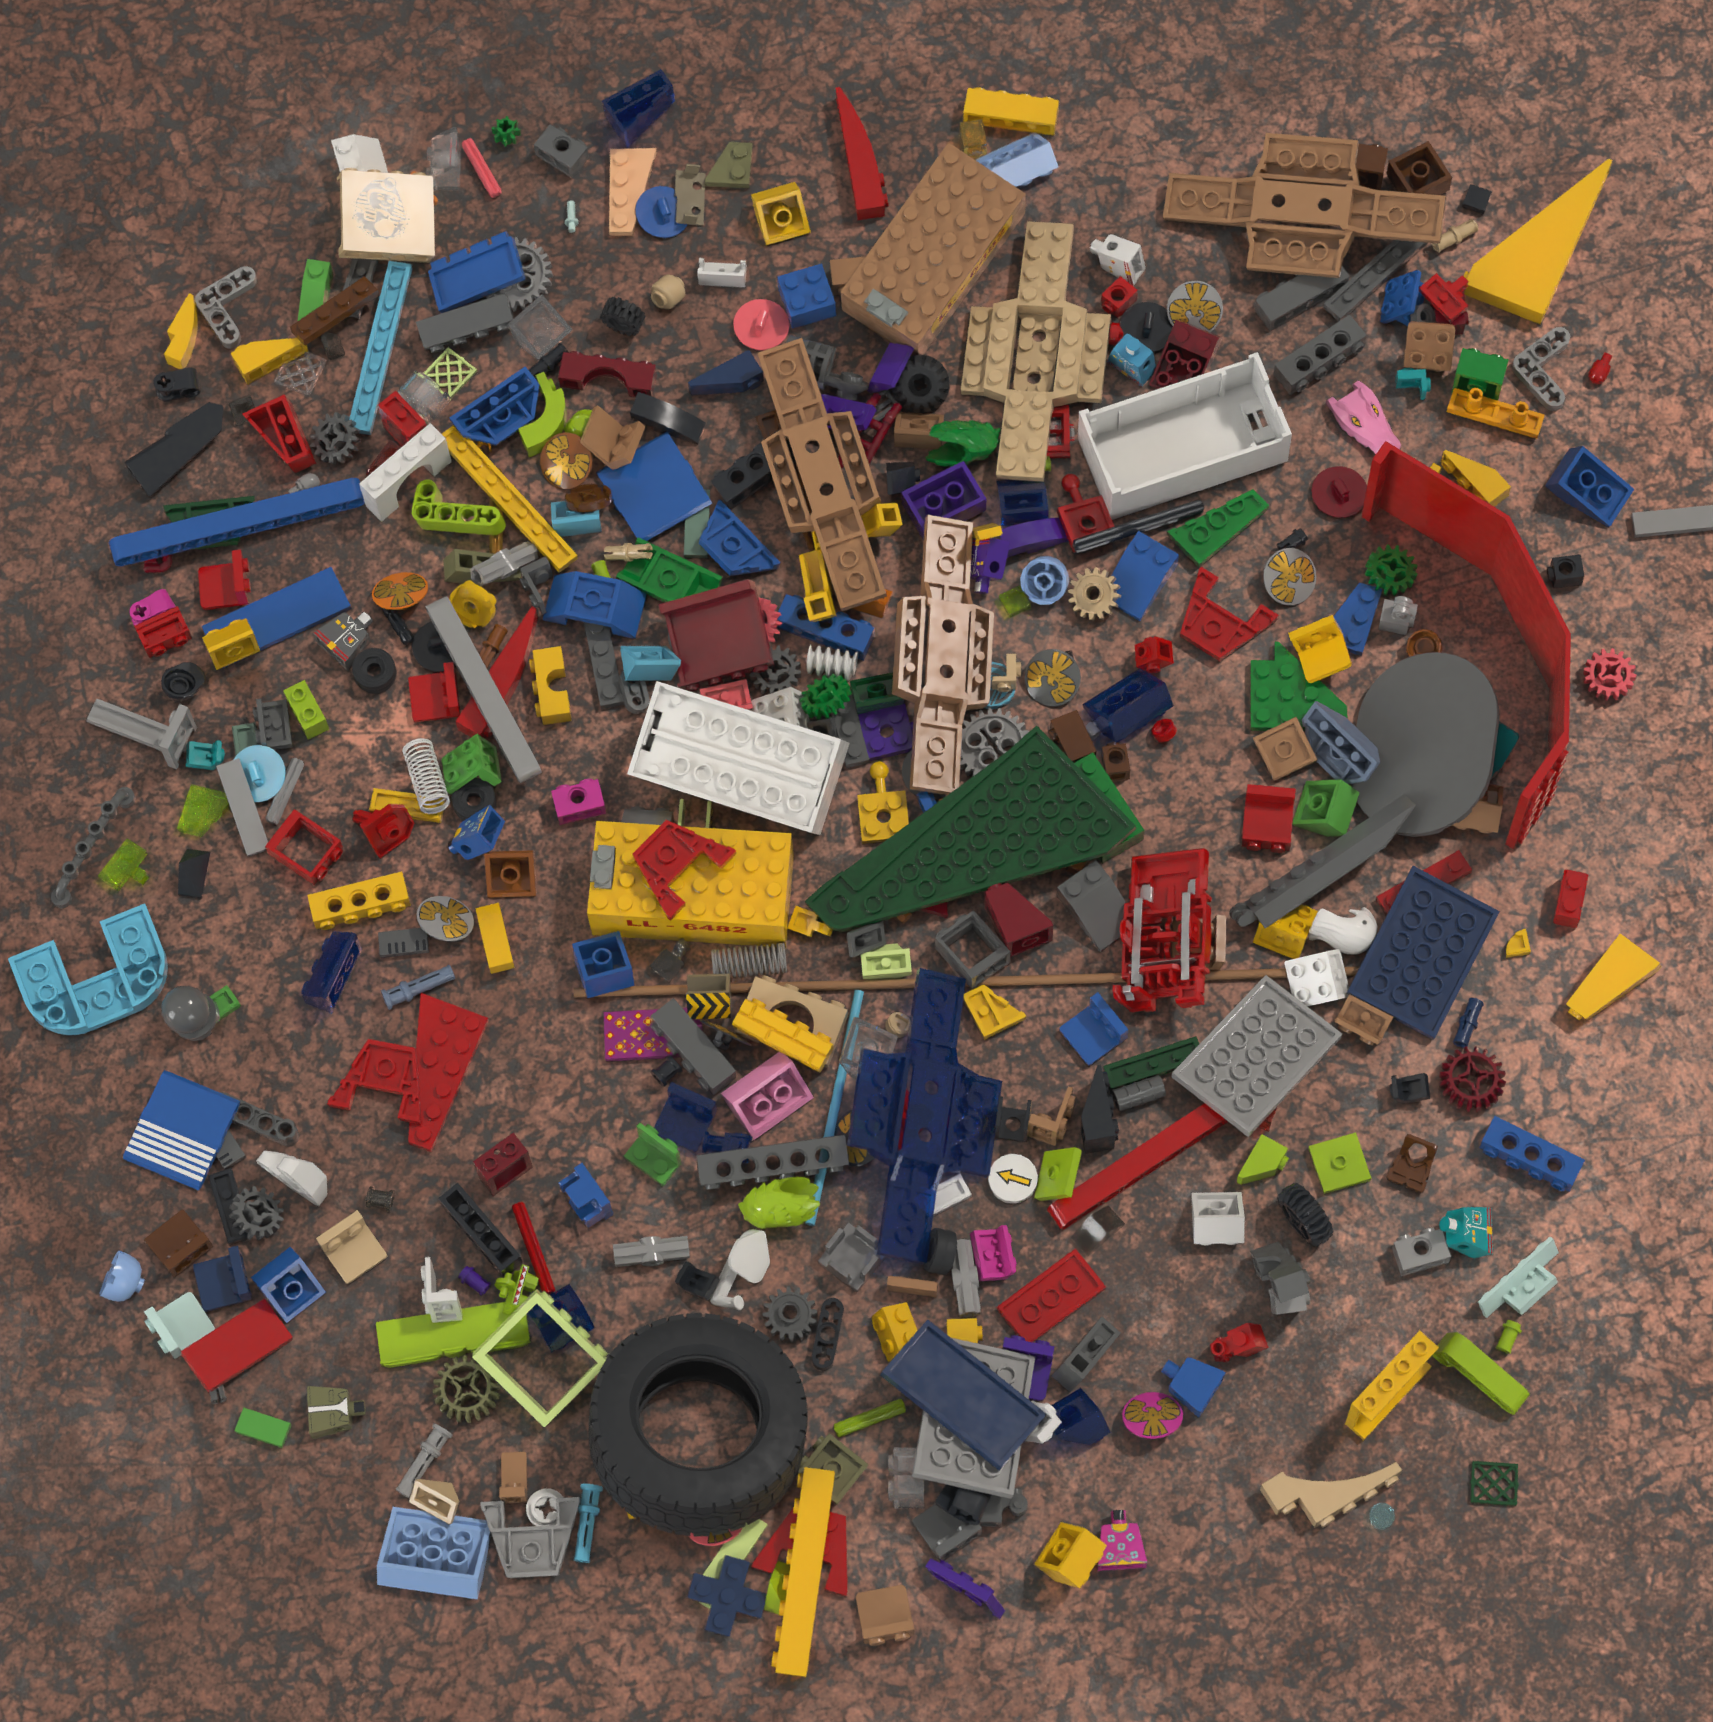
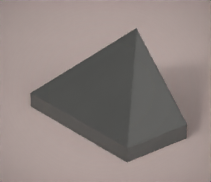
M883 921L847 933L849 957H855L886 945Z

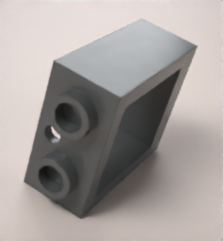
M974 910L968 915H961L955 924L949 928H943L935 937V949L971 989H974L1010 963V950ZM973 929L993 953L971 969H968L948 946Z

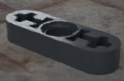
M837 1298L825 1300L821 1307L812 1352V1363L820 1371L829 1370L835 1361L844 1316V1306ZM832 1305H836V1309L839 1312L834 1313L833 1323L823 1322V1320L829 1321V1311L826 1308L829 1309ZM825 1328H831L835 1331V1337L830 1341H826L821 1337V1332ZM823 1346L827 1347V1358L830 1360L820 1364L819 1359L816 1357L822 1355Z

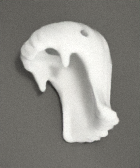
M1365 907L1361 910L1350 909L1349 912L1356 915L1353 918L1340 917L1325 909H1320L1309 930V940L1320 939L1333 948L1340 949L1342 953L1359 954L1366 951L1374 941L1377 933V923L1372 913Z

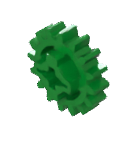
M1389 544L1386 545L1385 550L1378 547L1376 553L1372 552L1370 554L1369 560H1367L1365 565L1368 568L1365 576H1371L1368 583H1375L1376 591L1380 590V588L1384 589V595H1387L1388 591H1392V594L1396 596L1398 590L1405 593L1407 587H1412L1413 580L1416 579L1418 574L1416 573L1418 565L1412 564L1414 556L1407 557L1408 550L1405 549L1403 552H1400L1398 545H1396L1394 550L1391 549Z
M832 674L829 678L823 675L822 680L815 679V684L807 685L808 691H803L801 693L803 697L799 700L805 714H808L810 718L815 716L819 720L822 715L828 718L830 713L836 715L838 708L844 709L843 703L850 701L848 696L852 692L848 682L841 675L836 677L835 674Z

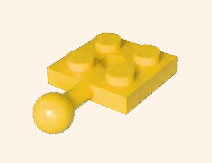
M881 761L874 762L870 767V775L875 779L876 793L857 795L862 844L884 842L909 824L906 791L886 792L885 778L888 776L889 769ZM880 812H888L891 816L890 820L886 823L879 822L877 815Z

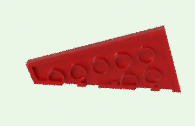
M423 993L420 996L416 1042L421 1124L410 1122L408 1143L432 1153L488 1025L489 1018Z

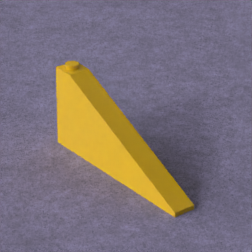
M1607 159L1474 263L1471 271H1466L1464 277L1469 281L1468 288L1464 290L1465 295L1541 325L1610 172L1613 160Z

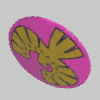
M1158 1392L1139 1394L1126 1403L1122 1412V1419L1126 1428L1133 1434L1143 1438L1157 1439L1174 1433L1180 1427L1183 1420V1411L1180 1404L1171 1396Z

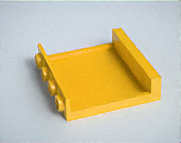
M1419 1330L1351 1404L1345 1424L1364 1441L1431 1369L1432 1366L1426 1361L1439 1347Z

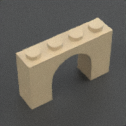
M762 975V978L755 977L747 997L749 1001H752L753 998L765 1003V1009L771 1012L785 1005L800 1006L806 1009L813 1018V1034L817 1035L818 1032H821L831 1038L830 1043L834 1045V1048L824 1067L828 1068L849 1014L848 1010L844 1009L845 1005L831 1000V1003L822 1001V996L812 992H808L805 995L798 992L799 988L790 984H785L784 987L775 984V979ZM735 1029V1033L739 1036L760 1043V1041Z

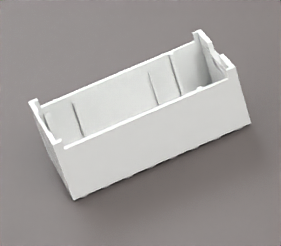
M1258 352L1249 355L1247 360L1091 412L1088 409L1079 411L1078 441L1112 520L1287 462L1289 457L1292 433L1281 407H1278L1269 386V378ZM1262 410L1268 426L1262 427L1257 415L1258 411ZM1252 413L1259 428L1254 431L1248 419V415Z

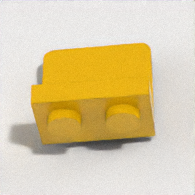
M1333 615L1288 633L1293 646L1298 652L1308 683L1316 682L1351 667L1352 662L1342 630Z

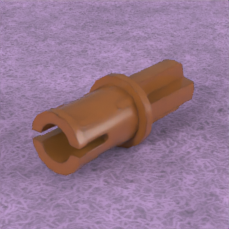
M499 624L494 625L488 639L483 641V648L479 653L486 668L490 665L495 654L499 653V647L508 633V630Z

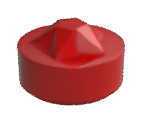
M1112 322L1110 324L1109 346H1116L1123 338L1124 332L1120 327V323Z
M1167 718L1159 720L1152 727V735L1158 742L1171 740L1177 732V727L1173 721Z

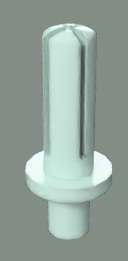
M568 201L565 225L568 226L570 233H574L575 226L579 222L575 218V202Z

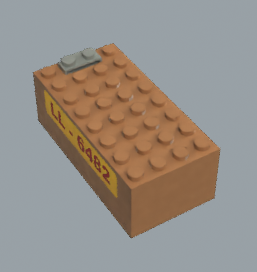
M948 142L841 290L842 311L890 343L912 346L914 350L911 356L924 355L1025 215L1026 193Z

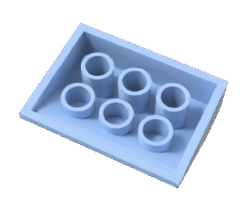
M393 1507L377 1563V1585L478 1599L491 1536L487 1520L455 1516L453 1523L449 1525L426 1511Z

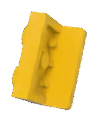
M905 1302L882 1307L871 1316L873 1328L879 1337L882 1351L887 1361L891 1362L918 1331L909 1306Z

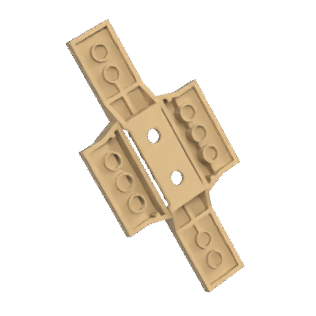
M1027 221L1018 298L994 303L993 308L971 306L961 394L986 396L1005 403L996 470L997 479L1044 482L1051 417L1054 407L1075 402H1102L1111 314L1087 313L1086 308L1066 302L1074 233L1073 224ZM1019 317L1021 320L1012 390L1009 389L1011 378L1017 321ZM1038 331L1044 332L1046 338L1041 342H1036L1032 338L1034 333ZM1036 373L1040 375L1041 380L1036 384H1031L1027 381L1028 376Z

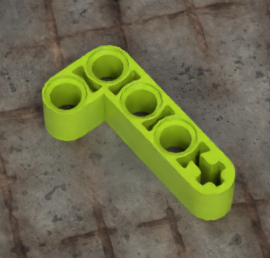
M423 480L416 487L412 515L419 527L424 530L498 535L506 527V522L496 507L442 502L443 497L440 490L432 480ZM433 492L430 496H426L427 493ZM429 513L425 518H421L424 514ZM447 515H451L449 519L444 520ZM473 516H474V518H473L471 521H467V522H466V520H467L469 517H473Z
M1458 1332L1446 1333L1437 1345L1439 1347L1438 1350L1432 1355L1444 1366L1455 1367L1502 1409L1512 1415L1517 1413L1530 1395L1519 1382L1469 1339Z

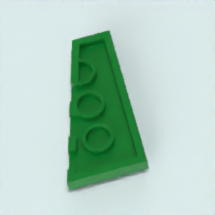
M1252 489L1226 502L1225 505L1217 509L1213 508L1207 511L1205 515L1197 519L1193 518L1185 522V525L1167 531V536L1200 567L1269 509V504Z

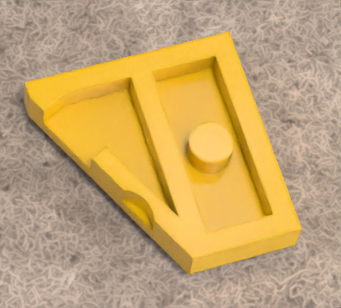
M984 984L962 995V999L984 1040L1026 1020L1024 1012L1015 1009L1007 1000L995 995Z

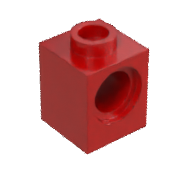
M1120 276L1101 294V306L1107 314H1113L1116 318H1120L1137 301L1138 290ZM1121 297L1123 300L1115 301L1112 298Z

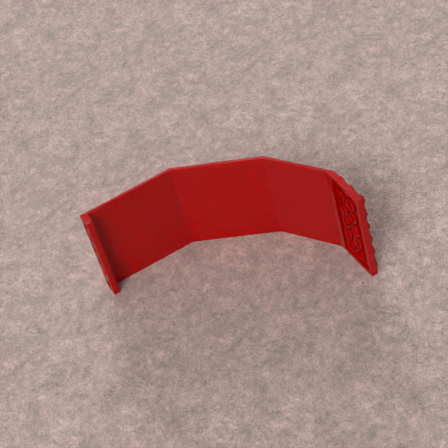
M1385 441L1372 459L1361 517L1370 521L1380 507L1491 575L1549 687L1548 755L1520 795L1505 843L1514 849L1517 843L1523 844L1529 834L1528 831L1531 825H1536L1542 815L1541 812L1544 806L1548 807L1553 800L1554 793L1558 787L1557 784L1560 781V775L1563 772L1562 768L1566 763L1565 759L1569 754V751L1566 749L1569 743L1571 633L1510 516Z

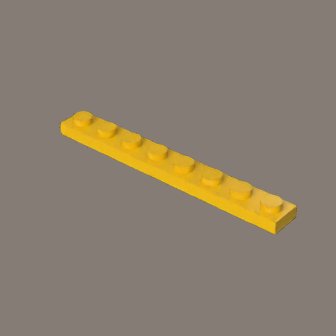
M454 425L442 433L446 438L451 456L529 541L536 546L544 557L546 556L547 560L559 573L577 560L578 555L471 439L462 437Z

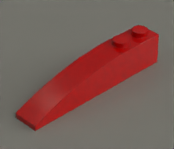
M836 87V101L857 220L884 217L885 208L889 207L887 193L882 194L881 188L885 187L884 175L878 171L872 145L858 114L841 87Z
M533 606L488 671L506 705H508L520 682L534 641L538 614ZM471 697L455 721L457 729L470 737L479 734L484 739L486 737L489 738L492 732L475 700Z

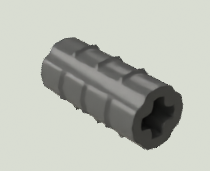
M1158 1075L1112 1090V1096L1117 1110L1122 1111L1166 1096L1163 1081Z

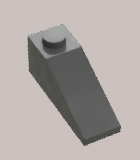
M1101 1317L1052 1374V1377L1071 1392L1086 1377L1121 1332L1105 1318Z

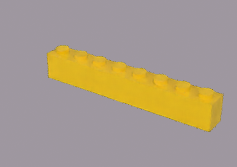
M804 1467V1473L799 1472L797 1488H801L800 1498H795L793 1513L798 1514L797 1523L791 1524L790 1539H794L793 1549H788L786 1564L791 1566L789 1575L784 1574L782 1590H787L786 1601H780L779 1615L783 1616L782 1626H777L775 1641L780 1643L778 1652L773 1651L771 1667H776V1673L807 1677L835 1471Z

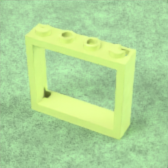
M536 1289L473 1352L472 1357L545 1427L600 1372L608 1353L599 1343L595 1346L588 1339L590 1335L583 1327L579 1326L576 1328L570 1322L573 1318L563 1308L559 1311L552 1304L554 1299L545 1291L541 1293ZM536 1304L596 1361L548 1411L488 1354Z

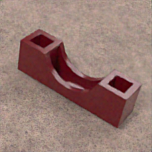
M577 351L563 352L558 376L560 387L584 390L592 380L607 376L621 381L627 388L629 397L636 398L638 392L653 397L657 377L656 365L648 361L632 362L625 358L611 359L599 354L589 356Z

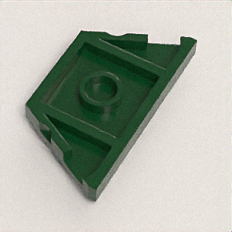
M255 496L163 505L164 513L173 523L255 502ZM241 537L194 549L238 545Z

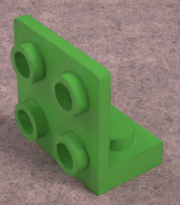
M479 734L466 740L442 758L445 787L449 794L454 793L477 776L494 787L502 782L496 746Z
M639 1123L636 1126L639 1137L626 1152L624 1159L664 1187L681 1165L680 1153L677 1150L678 1146L668 1138L663 1140L659 1137V1132L651 1125L647 1124L644 1126Z

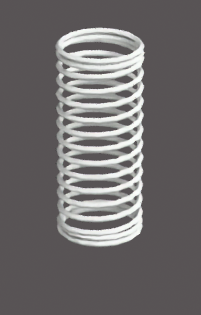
M424 738L408 742L403 747L402 752L420 810L427 814L441 812L448 807L450 799L433 744L429 739ZM423 742L430 744V745H420V746L414 747L413 749H411V750L406 754V751L408 750V748H410L411 746H413V745H415V744L423 743ZM429 747V749L419 750L412 755H408L417 748ZM429 760L425 763L418 764L419 762ZM441 797H444L442 800L435 803H425L426 801H433ZM447 799V801L441 806L434 808L423 807V805H436Z

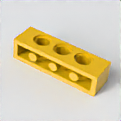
M402 871L307 895L313 922L316 929L321 928V930L332 929L336 924L340 923L353 924L364 917L377 918L382 913L389 911L401 912L406 907L411 906ZM380 894H389L386 900H378ZM358 899L366 900L362 906L354 905ZM334 905L342 906L338 912L330 911Z

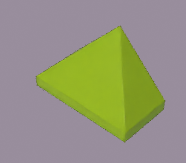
M780 1561L777 1562L769 1581L764 1611L779 1615L780 1601H786L787 1590H782L784 1574L789 1575L791 1565Z

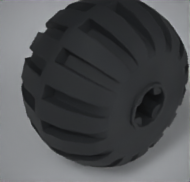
M927 355L911 356L895 387L892 388L893 396L904 409L912 413L934 411L947 398L950 388L949 375L944 366L935 358ZM924 378V383L927 387H922L920 390L916 389L915 379L920 380Z

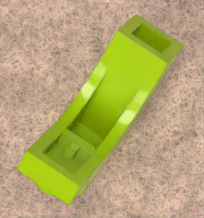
M544 372L535 376L539 383V390L546 403L545 410L535 422L518 428L520 439L529 458L541 453L544 445L550 438L562 433L567 420V408L562 388L556 390L552 378L547 379Z

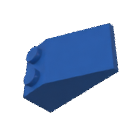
M1584 446L1570 448L1545 485L1562 501L1607 527L1612 525L1634 491L1632 486Z
M1138 531L1111 575L1116 578L1114 584H1118L1121 587L1116 590L1117 594L1121 595V598L1116 599V603L1119 605L1117 608L1141 621L1177 568L1179 554Z

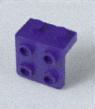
M1011 1335L1010 1338L1005 1337L1003 1343L1004 1350L1035 1356L1029 1399L1043 1401L1046 1397L1054 1356V1346H1050L1049 1342L1036 1340L1035 1343L1025 1341L1024 1337Z

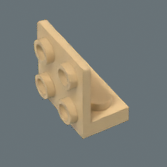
M358 1210L316 1238L319 1246L346 1284L351 1283L388 1257L367 1227Z

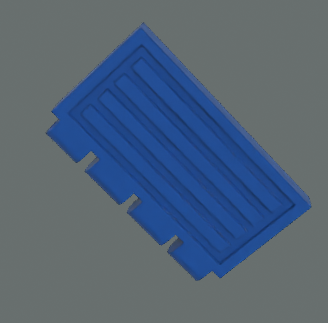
M507 231L491 237L492 244H490L488 239L471 245V253H469L467 248L450 254V262L446 256L431 262L432 269L428 270L440 313L454 310L525 280L515 239L512 236L509 237Z

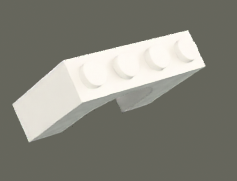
M431 423L359 483L366 507L381 522L399 507L396 497L397 491L402 482L414 470L424 466L433 476H436L452 462L446 438Z

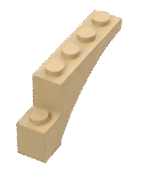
M1395 1462L1382 1470L1366 1476L1340 1481H1309L1292 1478L1281 1472L1263 1483L1260 1491L1276 1515L1281 1512L1284 1515L1290 1513L1297 1508L1296 1503H1299L1314 1528L1320 1524L1322 1527H1325L1335 1520L1334 1516L1338 1513L1343 1512V1514H1346L1356 1508L1355 1503L1364 1498L1365 1501H1368L1378 1494L1377 1489L1384 1485L1386 1488H1389L1397 1483L1402 1470L1398 1463Z

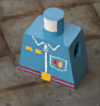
M1126 334L1119 341L1107 360V363L1141 387L1151 378L1156 369L1152 350L1130 334Z

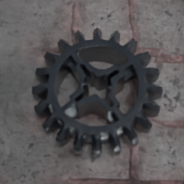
M1293 1183L1282 1189V1192L1278 1194L1277 1201L1282 1209V1213L1295 1231L1306 1243L1313 1247H1318L1320 1244L1327 1242L1334 1233L1332 1224L1325 1211L1315 1200V1197L1298 1183Z

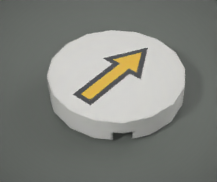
M1008 1154L1001 1156L993 1163L989 1170L988 1183L996 1198L1005 1203L1016 1204L1033 1195L1037 1187L1038 1174L1035 1166L1029 1159L1018 1154Z

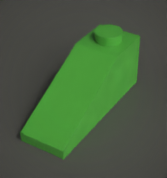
M307 259L302 281L298 321L328 301L334 275L330 262Z

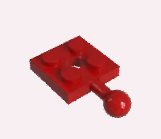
M1067 474L1062 478L1061 485L1066 492H1070L1074 503L1058 507L1057 514L1074 553V539L1114 527L1102 495L1083 500L1078 490L1080 486L1078 476ZM1090 520L1094 526L1086 528L1082 525L1081 521Z

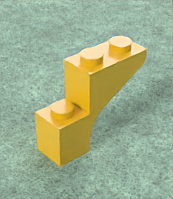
M898 503L876 504L869 511L861 515L868 538L891 536L903 525ZM811 531L815 550L821 549L816 532Z
M818 549L800 554L799 560L805 587V597L803 599L809 621L817 622L837 616L831 597L835 594L822 550Z

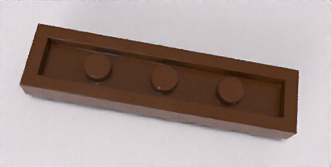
M364 276L291 325V332L306 346L380 295L379 291Z

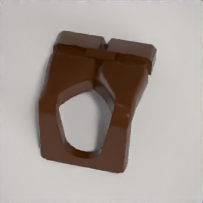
M1407 1134L1386 1179L1401 1186L1405 1185L1406 1188L1418 1193H1423L1438 1146ZM1414 1143L1421 1144L1427 1149V1157L1417 1163H1413L1409 1156V1148Z

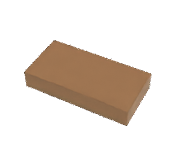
M888 1276L887 1291L937 1297L938 1283L935 1281Z

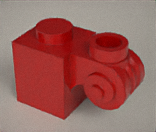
M1246 1323L1227 1331V1337H1218L1210 1344L1211 1352L1215 1355L1214 1359L1216 1362H1228L1233 1357V1354L1235 1356L1249 1357L1268 1348L1261 1324Z

